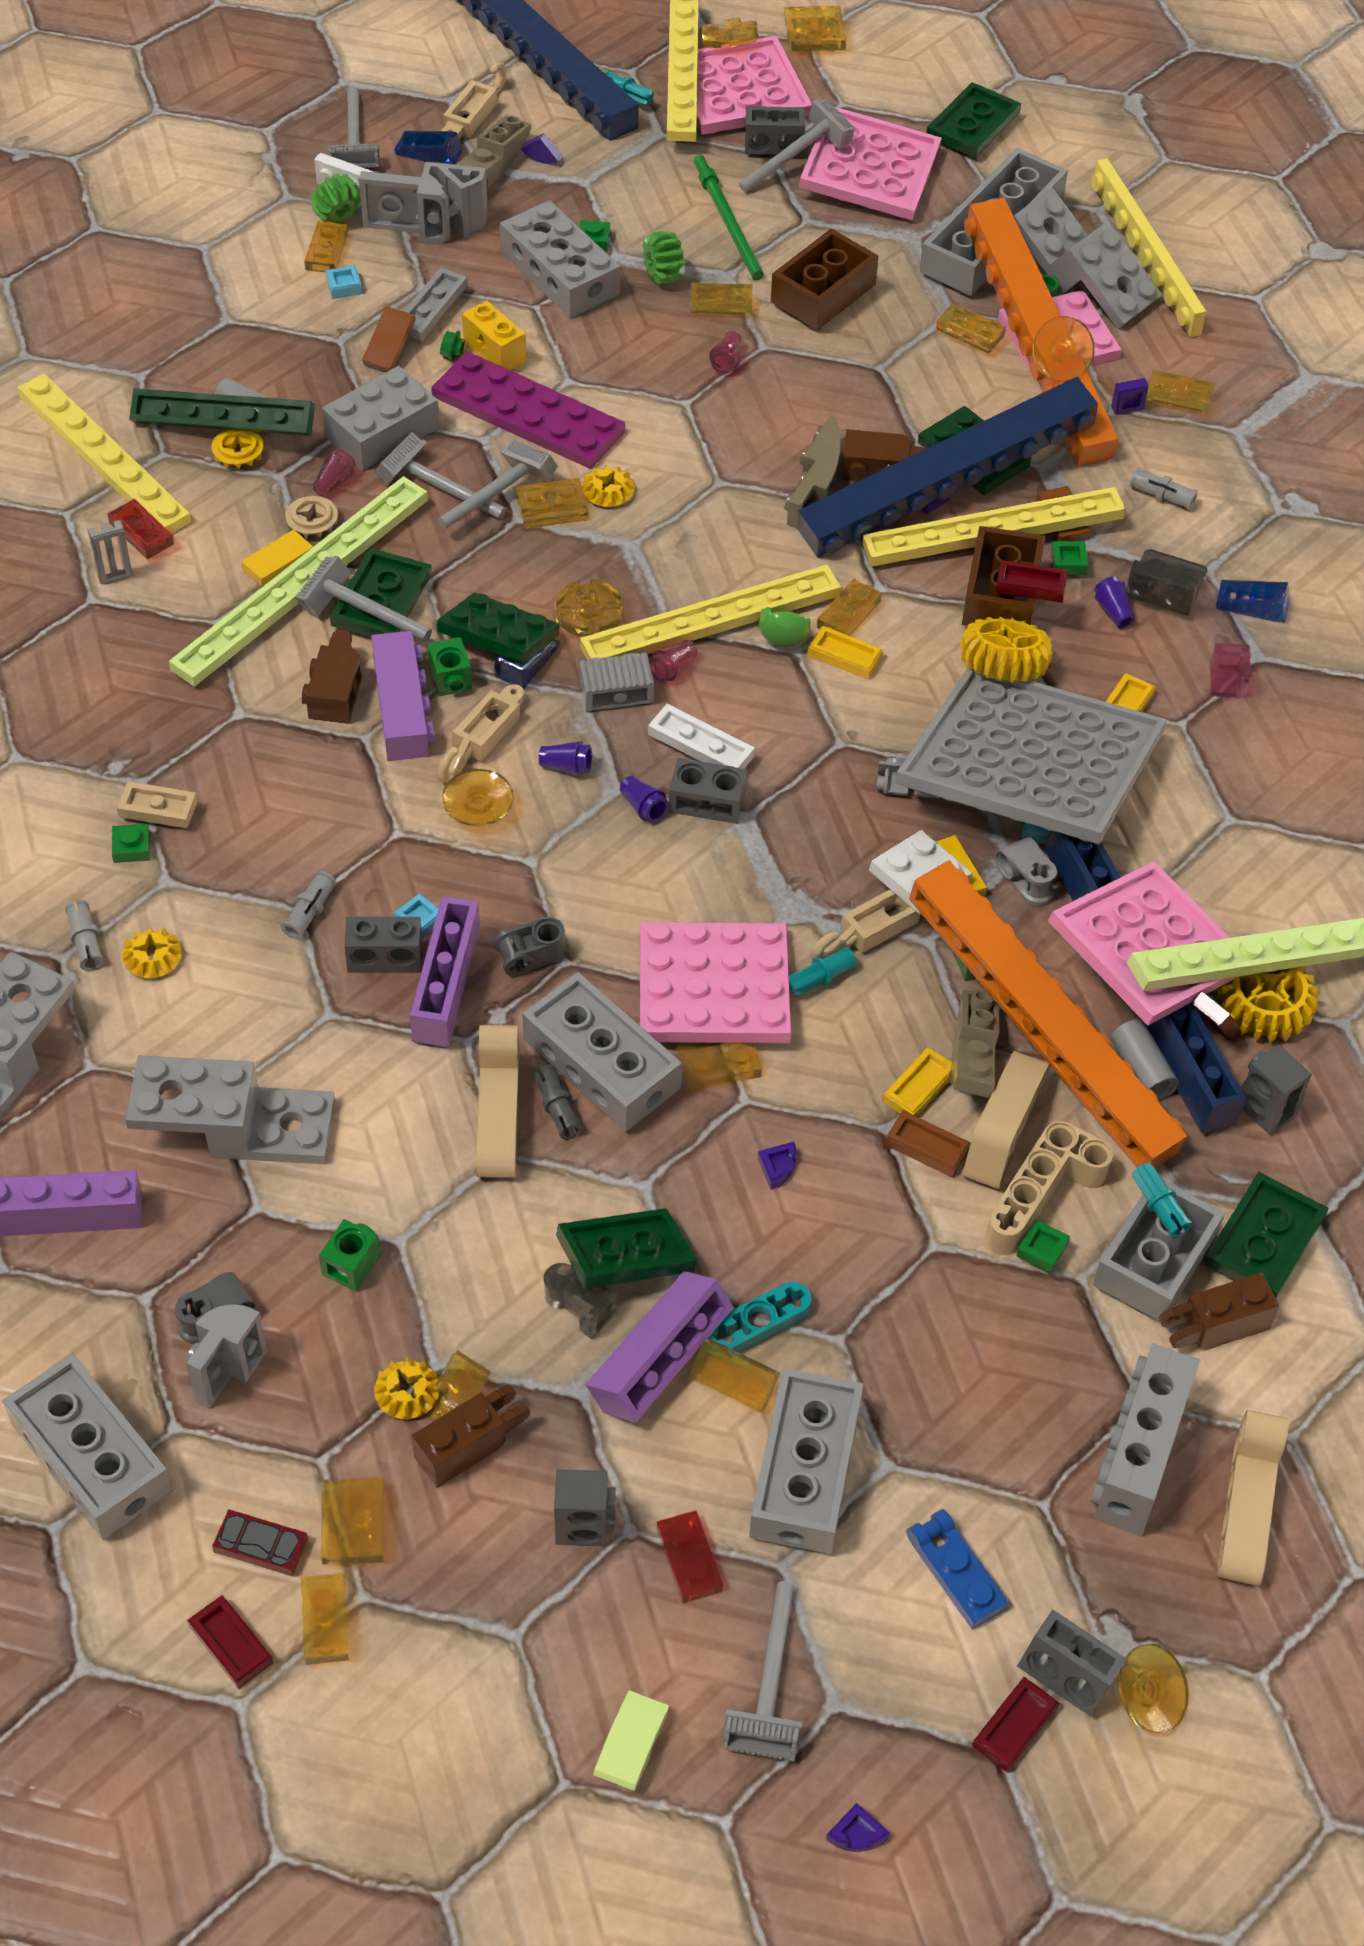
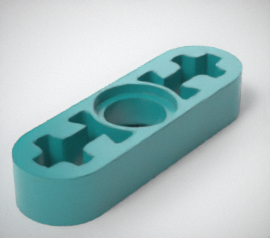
M787 1282L730 1311L706 1340L708 1350L716 1357L731 1358L804 1320L808 1316L811 1306V1293L809 1289L799 1282ZM790 1297L793 1301L800 1299V1306L795 1307L792 1303L786 1305V1298ZM781 1309L780 1317H778L777 1311ZM755 1312H761L769 1317L770 1323L765 1327H754L748 1322V1317ZM738 1322H740L741 1329L737 1330ZM722 1332L725 1336L732 1335L731 1342L727 1343L724 1339L718 1340V1333Z

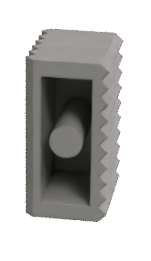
M645 652L641 655L638 653H627L621 657L616 655L612 658L609 656L607 659L595 657L579 662L580 686L586 711L654 703V681L648 656Z

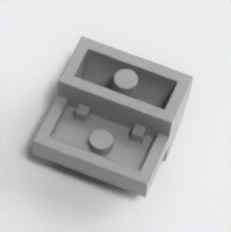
M233 1304L220 1306L205 1313L195 1323L199 1342H196L191 1347L186 1358V1365L196 1402L209 1409L231 1377L246 1383L267 1353L260 1312L247 1306Z

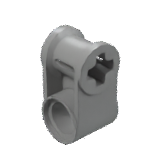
M1026 837L995 852V862L998 870L1004 878L1009 880L1027 903L1034 906H1042L1052 900L1054 888L1051 884L1056 879L1057 868L1040 850L1035 840L1031 837Z

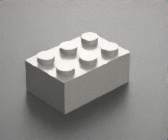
M400 366L391 369L322 407L325 437L362 471L384 460L411 432L421 439L440 428L438 399Z
M1166 1181L1164 1183L1168 1189H1173L1176 1192V1201L1188 1219L1193 1223L1191 1229L1185 1233L1178 1221L1174 1220L1182 1235L1177 1238H1171L1155 1211H1150L1147 1208L1148 1200L1143 1194L1101 1258L1093 1286L1158 1321L1160 1314L1166 1311V1309L1174 1308L1216 1240L1225 1212Z

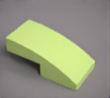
M629 1690L605 1741L593 1775L635 1791L649 1762L652 1747L667 1718L669 1705Z

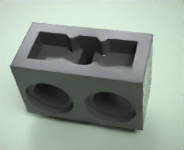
M746 106L745 154H778L805 134V107ZM802 150L797 155H803L804 150Z
M677 758L669 789V813L738 824L746 792L747 769Z
M346 917L344 948L348 973H421L423 949L421 917Z
M1279 1044L1267 1053L1260 1051L1251 1059L1248 1064V1076L1241 1086L1247 1098L1242 1110L1270 1136L1297 1117L1312 1075Z
M556 1469L554 1502L555 1545L606 1547L607 1531H615L616 1487H608V1471Z
M1052 1609L1035 1634L1017 1667L1091 1717L1127 1659Z

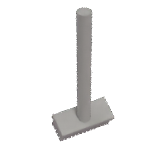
M354 86L347 89L348 144L327 145L328 155L362 168L379 167V143L360 144L359 90Z
M827 99L819 102L817 100L813 101L809 120L815 126L739 183L740 188L744 193L748 192L822 135H825L838 149L843 148L844 145L852 143L855 127Z
M413 432L380 463L374 472L384 481L383 484L386 486L404 470L463 501L476 493L413 461L427 444L424 439L420 440ZM490 499L478 507L500 520L503 519L507 510Z
M512 439L507 448H503L500 453L513 468L438 518L439 526L444 530L449 528L527 473L550 482L553 479V473L558 468L557 463L550 454Z
M326 556L317 567L318 570L314 571L313 576L308 579L303 589L300 590L301 592L295 597L302 607L305 608V611L312 612L315 616L321 614L334 596L403 631H412L413 636L424 641H428L432 634V629L342 586L351 572L339 556H334L333 558Z
M780 1581L777 1583L756 1714L726 1710L723 1732L724 1750L729 1748V1751H733L735 1749V1752L740 1750L741 1753H744L746 1751L747 1754L749 1752L753 1755L757 1753L758 1756L762 1754L764 1757L768 1755L770 1758L773 1756L776 1759L779 1757V1759H790V1761L794 1762L795 1752L798 1751L802 1722L773 1717L794 1585L790 1582Z

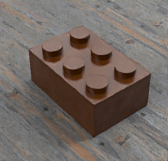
M831 228L772 273L771 303L819 330L876 285L879 256Z
M979 526L965 598L962 625L968 626L970 623H975V620H985L987 617L998 619L1000 616L1004 619L1013 618L1020 622L1025 620L1026 624L1030 625L1034 598L996 593V584L1001 560L1040 566L1045 541L1044 535Z

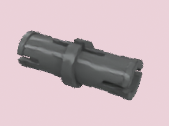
M554 1065L542 1066L540 1070L544 1077H541L540 1072L536 1070L533 1078L544 1098L542 1102L544 1110L551 1114L559 1131V1136L565 1140L576 1137L572 1127L575 1128L578 1134L583 1130V1126L579 1122L572 1106L573 1097L570 1092L564 1089L556 1067Z

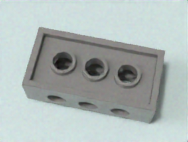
M550 200L500 223L501 252L570 319L620 295V265Z
M579 972L522 1013L523 1040L551 1065H554L564 1077L625 1132L681 1089L682 1062Z
M1152 1343L1148 1358L1139 1355L1091 1502L1098 1504L1094 1520L1142 1537L1200 1359Z
M73 1353L2 1400L12 1426L102 1540H105L173 1492L166 1467Z
M782 1368L751 1514L749 1538L832 1554L864 1383Z

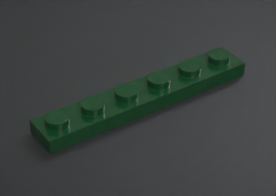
M133 388L129 420L142 424L311 436L316 404L306 400Z

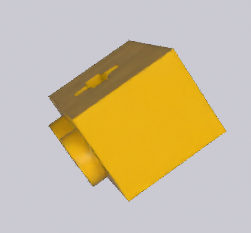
M486 300L462 313L463 339H465V344L480 357L508 370H513L526 362L525 332Z

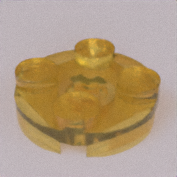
M730 18L724 20L725 25L705 24L701 26L703 46L709 48H721V44H730V47L746 45L757 41L758 38L757 21L755 20L741 22V18Z
M590 579V584L579 585V580L571 582L562 588L557 595L556 621L560 623L563 629L573 635L585 637L617 627L622 620L623 604L620 593L614 586L605 581ZM591 606H595V610L586 611L582 608H590Z

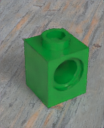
M461 637L427 644L429 668L439 696L472 690L471 665Z
M343 1219L319 1254L322 1275L356 1292L381 1255L378 1235L365 1224L358 1223L356 1225ZM350 1250H358V1251H359V1252H357V1253H355V1254H351V1255H350V1254H345L347 1251H350Z

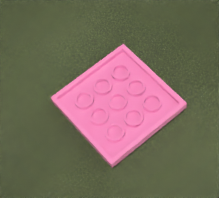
M777 36L698 49L696 124L701 135L744 128L746 106L805 107V116L810 115L812 103Z
M835 107L855 127L852 143L838 149L825 135L818 138L814 143L800 177L799 188L889 213L900 218L913 220L942 138Z
M1154 861L1053 911L1048 919V922L1147 1025L1193 1002L1201 991L1207 994L1237 978L1231 977L1142 991L1126 963L1132 952L1230 938Z
M640 922V1026L658 1042L790 1043L791 1023L786 923Z

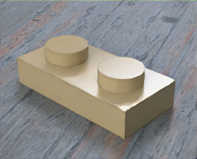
M127 781L117 806L118 816L121 818L188 828L198 800L196 792Z

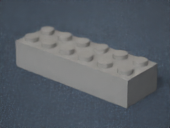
M1016 148L925 240L922 245L920 273L972 296L987 278L982 260L979 261L976 257L975 245L971 237H967L964 230V220L968 216L970 204L1005 197L1014 216L1051 188L1063 200L1068 170Z

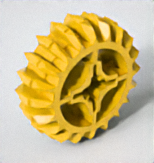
M1001 616L998 619L987 617L985 620L978 619L975 620V623L968 624L960 643L961 661L966 663V667L974 669V673L977 675L984 674L987 679L995 678L999 682L1001 680H1008L1013 683L1019 680L1024 683L1028 679L1036 680L1038 676L1045 675L1053 654L1051 651V638L1046 635L1044 630H1038L1036 625L1026 624L1025 620L1020 622L1013 618L1004 619Z
M1306 966L1239 976L1218 987L1217 1004L1221 1005L1233 1017L1237 1025L1241 1027V1036L1247 1032L1253 1033L1255 1042L1261 1036H1266L1271 1044L1276 1039V1036L1286 1042L1291 1034L1298 1036L1304 1027L1307 1028L1311 1024L1313 1014L1316 1013L1318 1008L1317 998L1319 993L1318 987L1314 986V975L1306 974ZM1240 987H1243V988L1247 991V992H1246V996L1248 997L1247 999H1246V997L1243 995V993H1242ZM1287 993L1291 995L1295 1005L1289 1001L1290 996Z

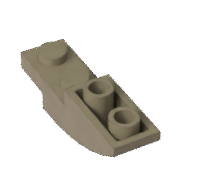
M504 116L478 137L477 148L456 165L486 168V190H488L513 162L528 137L532 124L521 121L516 116Z
M830 416L823 427L819 426L817 428L813 443L810 447L806 446L801 454L800 465L803 466V472L798 488L795 492L791 491L784 506V509L788 511V526L797 529L798 510L834 493L838 478L841 442L836 417Z
M963 989L954 1037L950 1083H953V1090L990 1098L995 1086V1046L999 1036V1005L985 991L978 990L972 992Z

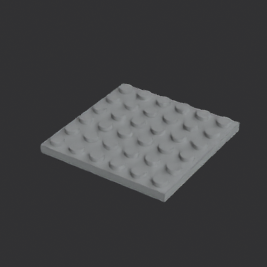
M968 668L896 772L895 784L908 787L914 791H922L939 796L947 801L969 805L981 811H989L1006 816L1015 821L1043 827L1048 831H1056L1073 836L1085 842L1100 844L1164 733L1167 719L1030 680L1024 683L1019 680L1011 683L1008 680H1001L999 682L995 678L987 679L986 675H977L974 673V669Z

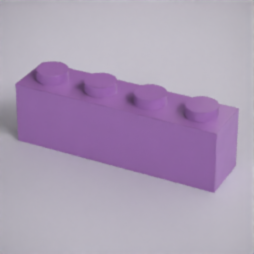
M412 631L371 635L387 761L429 757L428 743L434 742L432 721L425 722V716H431L428 695H421V690H427L425 670H418L417 665L423 664L421 644H414Z
M442 896L410 1012L412 1041L447 1047L450 1045L480 930L478 901Z
M137 1170L0 1177V1236L142 1228L143 1194Z
M684 1271L585 1384L603 1413L636 1423L734 1308L717 1279Z

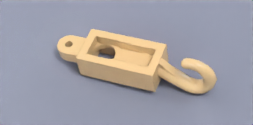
M495 62L490 68V73L496 74L492 85L488 86L471 80L443 114L444 127L441 130V136L445 144H454L462 136L470 139L498 104L497 93L503 89L507 77V69L503 62ZM464 114L469 115L467 118H463Z
M516 684L508 685L500 694L490 690L452 732V747L443 756L437 770V776L441 782H453L461 773L470 756L482 762L520 720V705L524 701V690L521 686ZM492 713L500 716L495 721L488 719Z
M889 889L843 914L840 925L842 934L839 936L837 931H831L824 935L813 946L811 958L812 960L817 957L823 959L843 947L849 948L852 944L861 953H864L919 923L920 914ZM896 907L900 913L891 917L886 914V911Z

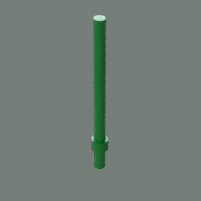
M696 156L693 162L699 172L698 179L702 187L708 190L752 279L760 280L764 273L718 185L719 179L714 169L709 168L704 156Z

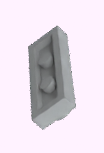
M441 267L404 310V312L414 314L416 318L409 335L410 338L421 342L426 338L468 287L466 276Z

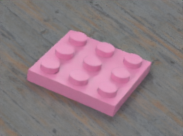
M1084 290L1052 297L1085 367L1120 359L1122 349ZM1004 308L999 309L998 320L1030 371L1027 357L1023 356L1020 352L1019 340L1015 332H1012L1009 328L1007 314Z

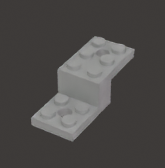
M1053 188L1014 215V219L1030 252L1047 275H1051L1058 280V288H1060L1061 294L1063 295L1080 281H1083L1117 329L1162 295L1108 221L1087 235ZM1044 223L1052 228L1053 234H1049L1045 230ZM1117 281L1124 284L1126 293L1118 288Z
M11 951L0 963V1118L39 1070L32 1043L75 990L72 979ZM26 992L31 994L27 1000L12 1001V998L18 993Z
M138 1055L125 1121L127 1129L205 1133L210 1158L326 1164L335 1106V1094L333 1091L258 1087L254 1062ZM175 1088L182 1091L174 1099L161 1097L168 1089ZM290 1120L302 1123L301 1127L295 1131H286L282 1128V1125Z

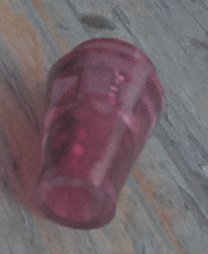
M733 331L727 332L723 339L710 351L709 359L715 371L726 374L738 367L740 362V345L742 343L741 336Z
M341 449L329 452L316 480L311 485L312 489L319 496L328 497L334 489L354 474L355 460Z
M684 640L679 644L655 651L649 660L652 676L660 682L673 681L688 663L697 656V648L690 640Z

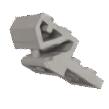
M425 162L421 177L361 171L359 187L363 227L419 233L421 242L440 244L449 240L451 235L450 225L463 237L485 228L488 217L486 168Z

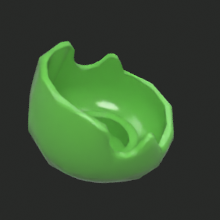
M766 607L761 609L759 629L762 636L774 645L780 647L794 646L807 637L811 619H805L803 616L793 612L772 613L771 608Z

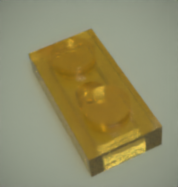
M317 221L304 260L305 270L326 273L325 270L338 267L348 236L347 224Z
M691 283L690 313L752 315L753 284Z
M954 303L937 319L936 330L988 354L1005 337V326Z
M1153 369L1146 400L1207 413L1215 383Z
M853 578L817 618V628L820 629L823 625L851 636L881 602L882 593Z
M706 1338L702 1342L689 1377L762 1412L766 1409L780 1372L710 1338Z
M344 1573L301 1577L305 1664L348 1661L349 1648Z

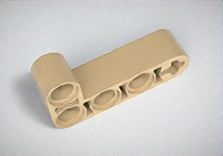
M480 1025L476 1176L516 1177L520 1068L518 1025Z
M1013 1051L975 1128L963 1170V1177L997 1189L1001 1188L1009 1168L1014 1147L1041 1093L1050 1063Z
M1064 1121L1050 1123L990 1215L986 1233L988 1248L999 1255L1015 1253L1033 1221L1038 1219L1063 1177L1088 1188L1102 1186L1107 1181L1113 1159L1111 1146L1104 1140ZM1089 1162H1094V1163H1097L1098 1165H1093V1164H1090ZM1036 1172H1042V1173H1045L1046 1175H1040V1174H1037ZM1017 1200L1027 1201L1029 1204H1024ZM1008 1221L1013 1224L1012 1227L1009 1226V1227L1007 1228V1226H1008Z
M1246 1410L1236 1436L1216 1572V1576L1219 1578L1258 1587L1261 1584L1267 1556L1278 1464L1288 1435V1418L1252 1410Z

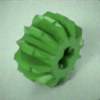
M337 173L330 179L325 178L323 183L316 184L317 189L311 193L312 200L310 203L313 206L312 209L316 216H319L326 225L331 223L338 225L343 220L348 221V218L351 215H356V210L361 208L360 188L347 174L340 176Z
M658 231L647 235L645 241H643L644 251L642 255L644 257L643 264L646 266V273L650 276L651 281L666 285L681 280L685 272L684 264L686 261L683 256L684 251L681 248V241L677 239V235L670 231Z

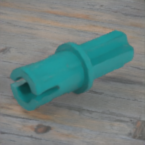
M612 71L605 72L613 82L638 104L648 106L653 103L654 92L651 89L637 84L631 77L623 78Z
M843 947L823 959L818 957L813 959L811 965L788 976L789 990L794 995H800L820 984L825 986L830 984L832 978L856 967L855 955L848 947Z
M1152 1164L1139 1165L1132 1173V1178L1148 1200L1147 1208L1150 1211H1155L1171 1238H1177L1182 1235L1174 1220L1178 1221L1185 1233L1189 1231L1193 1223L1188 1219L1176 1201V1192L1173 1189H1168Z

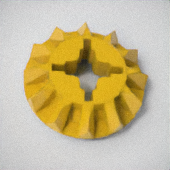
M225 430L214 438L211 446L216 462H223L225 468L235 465L238 469L243 464L252 466L254 460L261 459V453L264 450L263 440L260 435L250 431ZM237 444H240L241 452H234Z
M605 465L603 470L593 468L591 474L585 475L583 493L590 502L598 506L615 507L626 503L633 496L634 481L631 479L630 472H622L620 466L615 469H609ZM609 482H614V484H610L603 490V484L607 485Z
M149 926L146 932L139 933L135 931L132 939L124 940V950L121 954L123 963L130 973L141 978L151 979L162 977L174 970L180 962L182 950L176 935L169 934L165 927L156 931ZM150 945L156 948L153 960H150V957L147 955Z
M409 1357L397 1363L391 1360L389 1366L384 1371H379L376 1384L374 1385L375 1399L379 1407L386 1414L397 1419H414L426 1414L437 1402L440 1392L436 1371H432L424 1360L416 1362L412 1361ZM400 1378L406 1380L409 1384L416 1382L413 1385L414 1398L405 1390L398 1392L400 1389Z

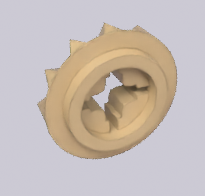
M319 496L302 497L288 506L285 512L286 525L292 530L294 529L298 534L302 533L306 539L314 534L320 538L322 532L331 533L333 525L338 524V511L336 506L326 498ZM316 512L317 518H314L313 522H308L307 520Z

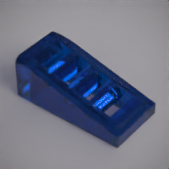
M404 131L394 152L396 155L423 162L455 165L462 153V145L457 132Z
M1221 580L1216 608L1268 621L1285 622L1290 602L1288 582ZM1231 592L1236 593V599H1230Z
M552 640L524 664L499 655L494 661L495 677L507 683L519 685L524 690L558 649L559 641Z

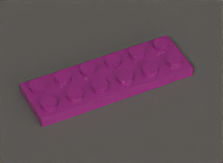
M468 351L431 387L432 395L436 399L589 469H592L625 433L624 421Z

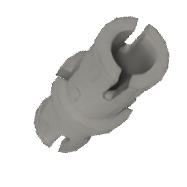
M1141 468L1135 470L1130 481V487L1152 494L1158 501L1167 500L1188 510H1191L1198 494V491L1195 489L1192 490L1172 482L1171 477L1165 475L1162 478Z
M318 871L306 891L299 893L294 901L296 906L281 925L282 931L287 936L297 940L300 939L312 919L319 917L324 909V901L337 885L332 875L325 871Z
M76 900L79 909L78 913L75 911L72 901L65 907L71 926L69 933L71 943L77 948L81 969L93 971L90 958H92L97 970L104 964V959L97 942L100 938L98 928L92 923L87 901Z

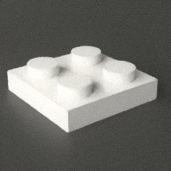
M922 830L873 859L869 868L873 875L919 914L921 913L909 900L915 879L948 860L957 869L962 870L967 875L969 881L972 875L971 871Z

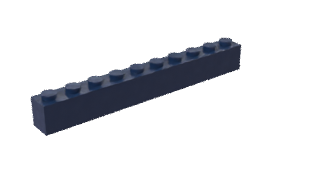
M458 0L469 13H472L481 21L484 27H487L494 33L499 41L507 45L517 57H520L532 71H535L548 86H551L559 93L564 101L572 105L580 116L585 117L609 141L638 129L639 104L524 0Z
M1078 376L798 510L797 529L817 558L826 553H834L843 545L855 539H863V534H868L884 525H892L900 517L910 512H918L925 508L927 504L939 498H947L956 490L966 485H974L983 477L995 471L1005 470L1013 462L1022 458L1032 457L1038 450L1048 445H1056L1077 431L1083 432L1089 429L1095 423L1098 403Z
M1050 831L1044 850L1050 861L1055 864L1057 873L1073 901L1121 878L1102 842L1100 844L1085 842L1073 836ZM1191 1002L1150 1025L1146 1024L1179 1080V1085L1176 1089L1200 1132L1204 1133L1235 1125L1247 1098L1193 1003Z

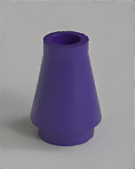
M1108 577L1099 582L1094 588L1096 593L1095 600L1112 618L1118 628H1124L1132 624L1135 616L1131 609L1125 583L1120 581L1118 577Z
M582 741L540 747L539 765L541 767H549L580 776L582 773H589L591 770L592 748L590 745H584Z
M629 776L622 781L620 792L626 797L641 820L657 822L665 816L669 808V802L663 791L639 781L634 776Z

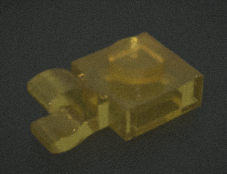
M458 1350L454 1352L434 1386L435 1389L444 1395L428 1420L431 1422L437 1420L479 1394L491 1371Z

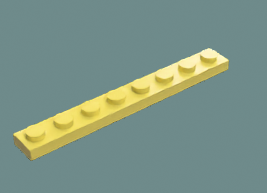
M670 0L667 141L696 142L698 0Z
M1108 158L1097 160L1095 173L1091 177L1094 191L1098 192L1106 210L1111 212L1117 227L1125 234L1129 246L1139 256L1141 265L1146 267L1153 283L1163 294L1167 306H1170L1177 316L1179 325L1184 327L1190 338L1200 336L1206 316L1205 308Z
M45 373L17 387L19 397L164 538L192 523L190 513Z
M1111 487L863 534V547L872 567L975 547L979 526L1040 535L1124 519L1125 507L1116 488Z
M826 564L580 638V648L587 660L595 657L607 659L610 656L614 658L616 655L621 657L627 653H638L641 655L645 652L650 654L759 621L761 609L770 607L772 613L789 612L839 597L841 595V586Z

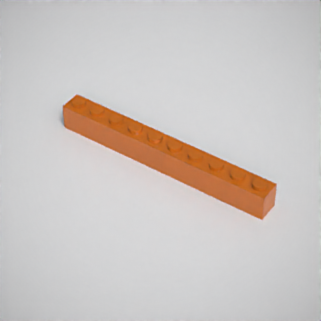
M1005 197L970 204L968 216L964 220L965 233L967 237H971L975 245L976 257L979 261L982 260L986 269L987 281L994 286L997 293V302L1001 308H1004L1007 314L1009 328L1012 332H1015L1019 340L1020 352L1023 356L1027 357L1032 378L1038 381L1042 390L1041 393L1078 376L1098 403L1095 423L1089 429L1083 432L1077 431L1065 438L1067 453L1072 455L1077 467L1112 459L1119 438Z
M948 860L915 879L909 900L1043 1058L1050 1063L1054 1071L1133 1164L1138 1167L1141 1164L1150 1163L1154 1168H1157L1178 1154L1187 1138L1181 1123L1175 1117L1170 1116L1160 1105L1156 1094L1151 1089L1146 1088L1135 1076L1132 1066L1116 1054L1111 1048L1107 1037L1091 1025L1083 1009L1077 1004H1073L1066 996L1058 980L1047 974L1039 964L1036 955L1022 945L1016 938L1012 927L1008 923H1003L993 911L988 899L980 896L972 887L967 875Z

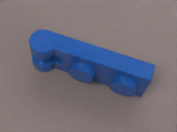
M940 1509L930 1516V1521L923 1525L916 1523L907 1528L906 1533L912 1546L973 1630L1007 1610L1009 1602L956 1530L950 1515L946 1510ZM939 1535L945 1544L936 1549L931 1543V1539Z

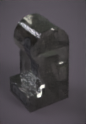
M567 1263L553 1264L545 1271L543 1282L546 1302L556 1309H566L579 1318L580 1332L593 1339L616 1313V1293L605 1286L584 1289L572 1265Z

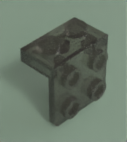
M1147 549L1144 551L1141 560H1134L1127 584L1128 597L1189 616L1206 578L1207 567L1156 550Z

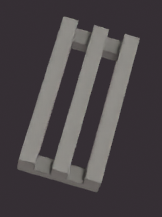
M120 520L115 521V527L109 528L107 524L101 525V531L98 532L94 528L87 529L100 584L133 575L125 532ZM116 536L123 567L119 571L117 570L111 540L112 537ZM104 540L110 570L108 574L105 573L99 541Z

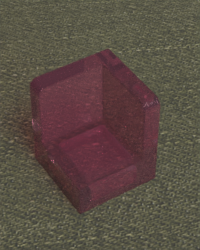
M1215 643L1210 662L1211 695L1216 697L1245 698L1251 679L1250 646Z

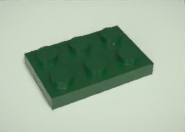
M971 82L927 126L926 133L941 137V144L977 158L1020 114L1022 103Z
M963 406L920 432L918 443L924 448H929L984 420L968 407ZM1031 457L1013 462L1005 470L995 471L971 486L982 495H986L1030 467Z
M369 548L347 588L408 617L432 575V565ZM339 600L330 615L331 626L368 637L376 634L401 631V629L342 600Z
M472 593L437 620V632L453 638L461 637L462 641L523 664L559 636L560 623L549 620L543 615L532 614L518 609L513 604L496 601L481 593Z
M1258 1172L1206 1255L1204 1264L1235 1281L1262 1273L1272 1293L1277 1298L1326 1217L1329 1208Z
M667 1208L560 1223L557 1227L556 1237L584 1289L682 1274L684 1271H695L697 1259Z

